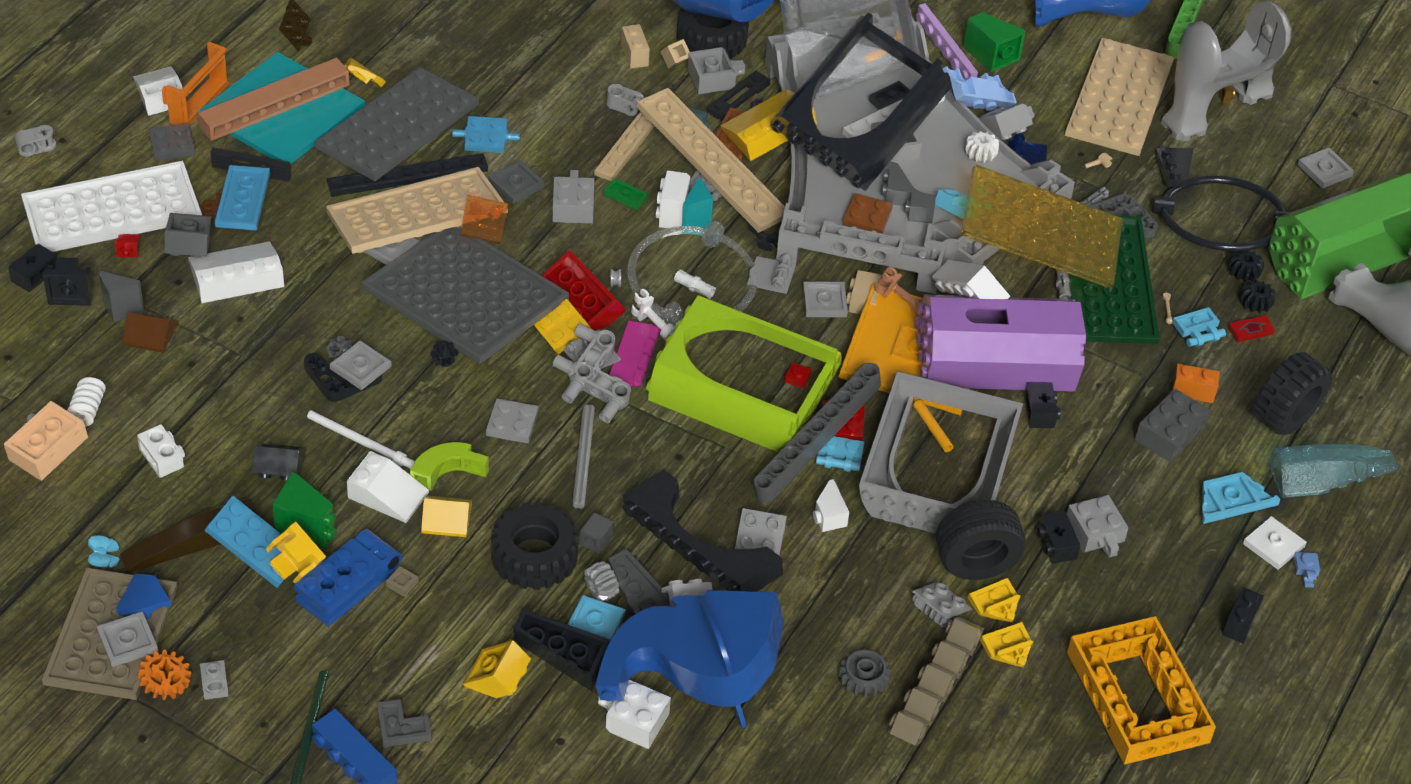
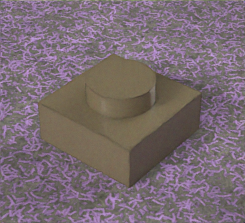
M399 566L386 580V587L405 597L419 582L418 576Z

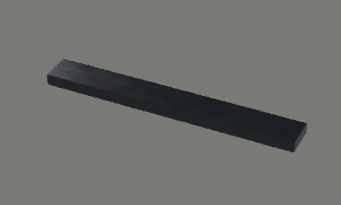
M481 153L394 167L377 181H373L361 173L327 178V185L330 196L334 197L414 184L479 167L482 172H488V165L484 154Z

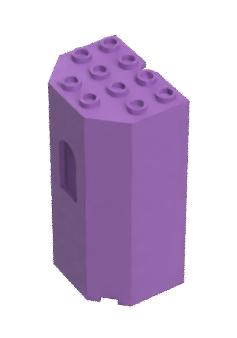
M924 294L922 303L918 305L919 316L915 317V329H918L919 332L917 333V345H920L918 358L919 362H922L921 378L961 388L1025 390L1027 382H1052L1054 391H1076L1085 361V356H1082L1083 344H1086L1081 302L1074 299L1019 297L979 299L958 295Z

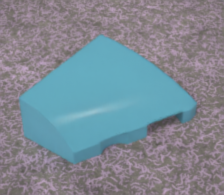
M939 189L935 199L936 206L963 220L973 219L984 214L991 208L992 204L989 202L979 203L973 200L974 197L953 189Z

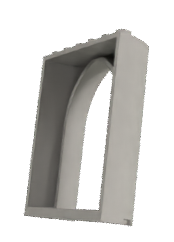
M897 371L859 483L860 496L871 517L936 533L941 520L958 506L977 500L995 501L1023 403ZM914 397L997 418L983 469L976 486L968 495L953 504L903 492L896 480L894 462L913 407Z

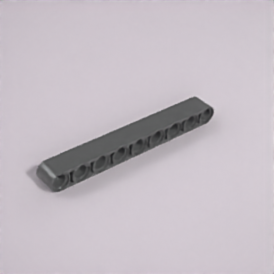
M874 363L864 364L755 477L754 488L759 502L768 503L774 500L880 388L881 378L878 365Z

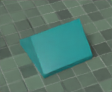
M697 179L683 204L681 229L683 234L711 227L713 196L702 179Z

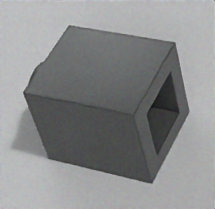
M594 513L580 530V545L600 554L613 537L614 522L605 516Z

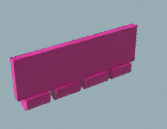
M628 321L617 352L621 361L613 364L609 375L622 379L630 387L633 385L641 386L660 328L653 326V324Z

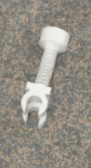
M645 289L640 290V294L644 298L639 297L635 292L634 300L640 310H637L632 305L631 313L638 317L639 321L649 317L660 328V335L667 341L669 335L674 334L675 326L672 323L666 324L651 309L654 298L652 296L649 297L648 291Z

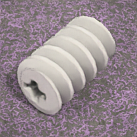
M92 377L83 378L77 384L67 411L84 421L86 427L94 422L96 412L106 389L105 384L101 380Z

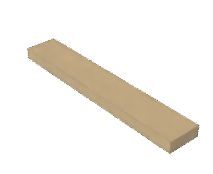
M641 111L597 166L594 175L612 181L655 127Z

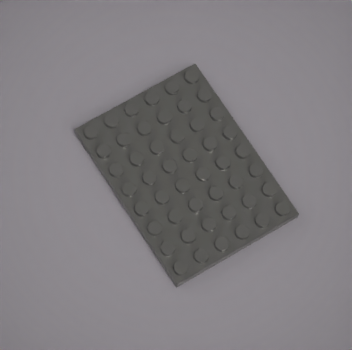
M461 226L444 229L441 232H433L361 282L362 289L441 340L448 341V343L453 342L455 349L478 364L483 363L555 310L564 300L569 299V292Z

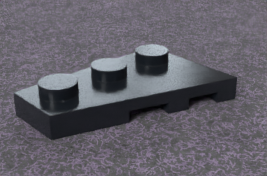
M1156 148L1155 157L1167 187H1186L1194 148Z

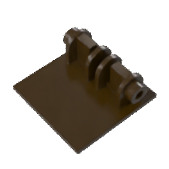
M289 0L279 30L295 49L299 51L301 46H309L312 43V38L306 34L310 17L295 0Z

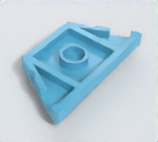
M1243 472L1207 480L1202 485V522L1205 524L1279 505L1280 498L1276 495L1272 497L1264 492L1265 487L1258 482H1254Z

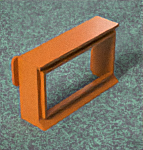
M208 42L209 61L182 90L169 85L162 88L163 103L168 104L170 123L174 125L189 123L190 126L198 118L197 111L215 99L230 84L227 81L224 55L227 48ZM209 74L210 78L186 102V97Z

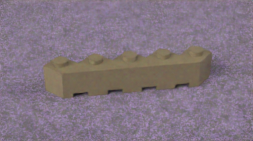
M961 617L955 618L954 621L950 620L945 631L948 634L946 640L935 645L932 656H934L932 663L927 664L926 667L923 666L919 672V685L912 690H908L904 698L906 703L904 710L893 715L889 724L892 727L891 735L915 746L922 742L927 726L932 725L939 713L942 701H946L953 688L955 679L960 677L966 667L969 655L972 656L984 631L983 627Z

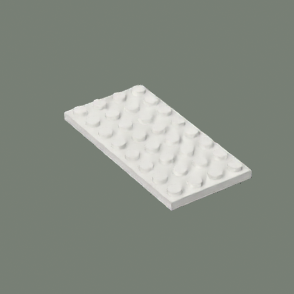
M183 161L21 194L35 245L39 243L52 252L116 239L121 234H139L166 228L170 213L202 215Z

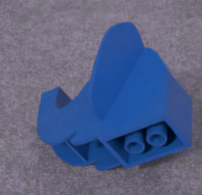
M707 590L701 596L682 595L673 597L672 603L676 607L653 606L644 609L630 617L617 630L605 651L595 685L600 700L610 702L623 701L628 682L634 674L645 670L655 671L668 678L678 690L699 701L723 707L732 706L740 727L744 729L747 728L740 704L749 701L774 671L784 620L777 592Z

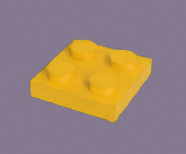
M567 299L560 303L555 310L534 324L557 354H560L570 341L580 338L575 335V330L580 323L590 328L588 323Z

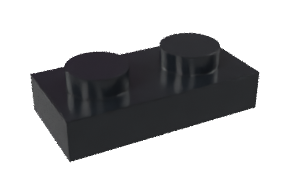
M897 81L870 94L869 101L881 110L903 99L910 89L902 82Z

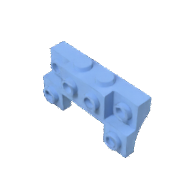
M947 66L943 68V71L947 72L950 76L951 88H953L955 99L962 101L967 107L991 111L997 107H1009L1017 104L1014 93L1008 91L1003 86L999 75L991 77L988 76V73H985L981 78L970 77L965 81L959 68L955 70H950Z

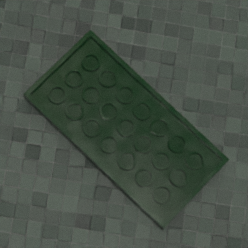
M1062 214L1061 225L1066 266L1070 278L1071 299L1081 302L1086 342L1158 344L1159 332L1142 217Z

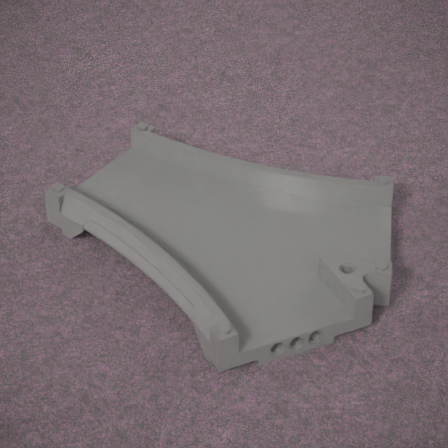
M873 15L874 26L892 38L898 35L902 36L904 46L930 62L924 29L919 21H914L912 15L879 20L877 15ZM859 17L804 25V31L768 36L765 68L769 77H777L781 91L788 89L795 93ZM863 36L849 53L851 55L856 53L857 56L863 55L864 57L879 47ZM889 53L868 65L869 73L864 82L858 81L857 84L854 82L849 84L848 81L843 82L841 78L837 77V69H835L822 84L814 99L813 107L818 130L823 136L847 138L842 134L844 127L879 111L869 101L870 94L897 81L902 82L911 90L922 75ZM950 89L945 95V100L937 104L890 162L899 164L912 186L918 191L937 196L939 189H953L974 197L973 200L979 203H991V208L987 212L973 219L963 220L935 205L933 222L931 224L908 221L909 212H905V206L893 205L883 234L877 233L874 230L857 229L855 226H844L843 219L854 193L883 201L886 200V196L882 195L883 184H887V182H884L885 169L889 170L890 162L869 188L864 191L861 188L854 187L846 177L838 176L830 166L822 165L814 155L810 156L805 153L798 144L794 145L790 142L792 161L790 194L788 203L785 205L783 220L779 230L776 260L779 261L783 254H789L792 264H796L800 248L908 270L918 273L916 290L936 294V282L932 276L948 260L983 265L986 259L1045 214L1057 220L1062 214L1067 213L1075 182L1060 172L1061 166L1052 159L1032 165L1029 164L996 135L995 139L999 140V150L997 156L992 161L986 160L983 163L982 161L976 162L975 159H969L965 147L968 136L972 135V132L978 133L982 131V133H986L988 131L989 135L995 134L962 101H957L952 89ZM884 121L872 123L871 130L878 127Z

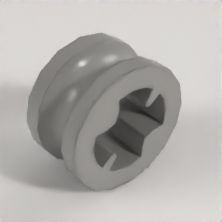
M610 269V287L614 285L621 287V269L617 271Z

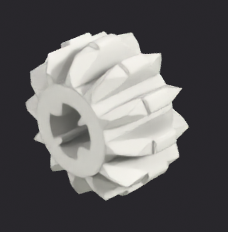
M982 131L978 133L972 132V135L968 136L966 140V154L969 155V159H975L976 162L982 161L985 163L986 160L992 161L998 154L999 140L995 139V135H989L988 131L986 133H982Z

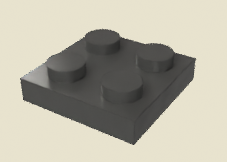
M189 123L149 129L155 161L195 156Z
M521 160L488 176L491 185L512 204L545 188V182Z

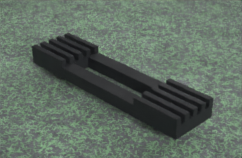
M754 71L707 107L706 113H710L711 116L713 115L714 118L716 117L717 120L720 119L722 122L730 107L736 109L756 93L759 94L770 85L771 79L758 71ZM745 87H750L748 91H746L732 103H727L729 99H731Z
M214 147L210 152L213 168L228 170L229 165L260 167L234 162L233 159L269 166L270 179L289 182L291 178L290 162Z

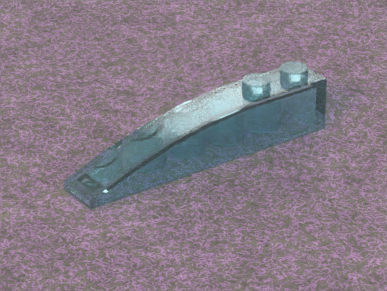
M1314 444L1274 448L1269 463L1282 498L1325 494L1330 492V489L1336 487L1340 489L1346 487L1348 483L1354 481L1359 483L1365 481L1366 477H1377L1399 468L1391 450L1350 444Z

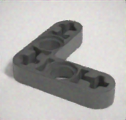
M1120 194L1088 206L1084 212L1086 215L1132 216V214H1138L1142 217L1145 238H1153L1158 229L1157 222L1129 194ZM1104 208H1111L1114 211H1107Z

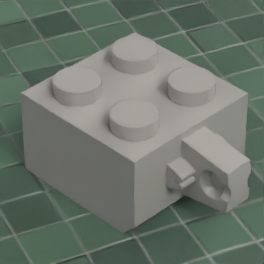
M722 47L689 52L688 72L698 94L730 90L735 86L736 76L745 73L743 60L730 61L725 49Z
M1022 103L1015 106L998 108L978 117V119L1002 141L1011 138V134L1015 132L1019 134L1026 131V127L1033 124L1032 118L1035 116L1032 107H1027V105Z
M570 170V177H554L553 222L593 224L594 178H578L579 170Z
M1106 495L1069 505L1067 515L1081 545V551L1088 552L1102 548L1109 558L1117 556V551L1119 550L1118 543L1125 542L1128 526L1110 496Z

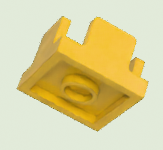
M297 522L289 526L284 533L274 539L266 548L268 553L276 547L281 552L271 560L270 565L283 580L296 571L299 573L293 580L295 584L326 558Z

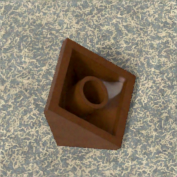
M128 312L122 343L126 346L164 353L178 325V320L140 312Z

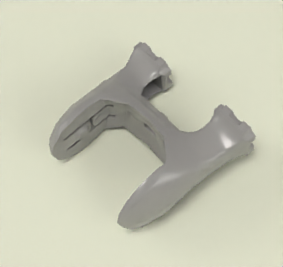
M1271 1L1258 2L1247 16L1245 29L1241 36L1229 49L1222 52L1217 36L1208 24L1203 21L1189 24L1180 41L1175 71L1173 105L1167 113L1163 114L1161 121L1164 128H1170L1172 131L1171 136L1175 140L1185 142L1190 140V136L1197 135L1200 137L1206 134L1208 127L1206 112L1214 94L1222 88L1232 85L1235 87V91L1239 93L1241 102L1250 105L1257 103V99L1260 98L1265 100L1272 98L1275 88L1272 83L1273 70L1276 62L1285 54L1290 45L1292 31L1288 17L1279 5Z
M1363 263L1356 265L1352 271L1348 269L1341 271L1334 279L1333 284L1336 287L1330 292L1328 299L1336 306H1346L1358 312L1396 347L1411 356V280L1397 284L1379 283L1373 278L1371 270Z

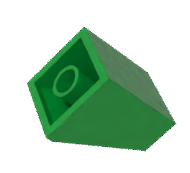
M982 12L968 18L963 48L986 69L994 72L1020 60L1026 31Z
M292 472L273 503L275 529L282 534L289 526L297 522L317 547L326 549L329 542L334 541L337 529L334 526L336 515L333 513V504L299 475Z

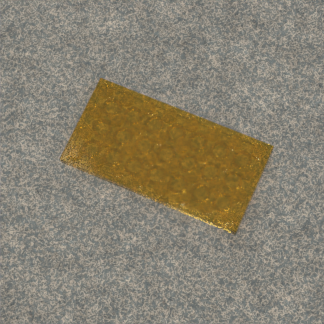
M975 164L971 172L961 235L1111 288L1115 281L1123 218Z

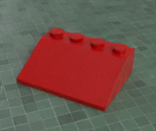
M571 250L565 253L541 275L569 292L568 301L594 331L611 325L626 311L620 302Z

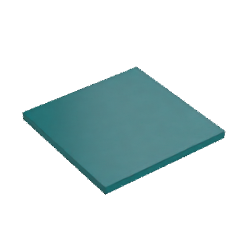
M276 52L197 112L199 113L308 68ZM342 88L229 135L271 159L287 161L291 165L313 148L315 141L365 107L366 103L365 100Z

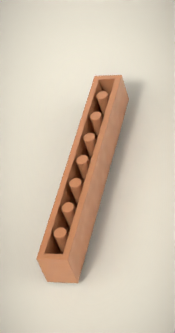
M334 58L199 112L200 129L213 141L349 86V70L338 58Z

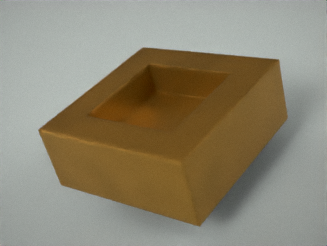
M1232 85L1220 90L1222 106H1230L1231 99L1235 98V87Z

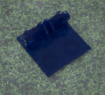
M1022 133L1016 134L1013 141H1008V147L1031 165L1047 160V145L1027 143Z

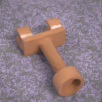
M888 267L883 272L882 278L874 286L875 290L880 294H884L885 298L892 291L896 292L897 295L913 306V312L918 315V305L922 303L923 298L916 300L905 289L898 286L897 283L902 275L900 273L897 274L894 268Z

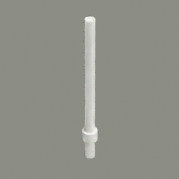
M312 410L307 415L308 419L392 459L399 466L404 465L411 469L415 462L408 458L406 454L400 451L395 452Z

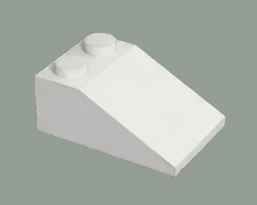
M372 451L367 454L347 480L349 499L405 523L408 522L429 493L425 486L393 461Z

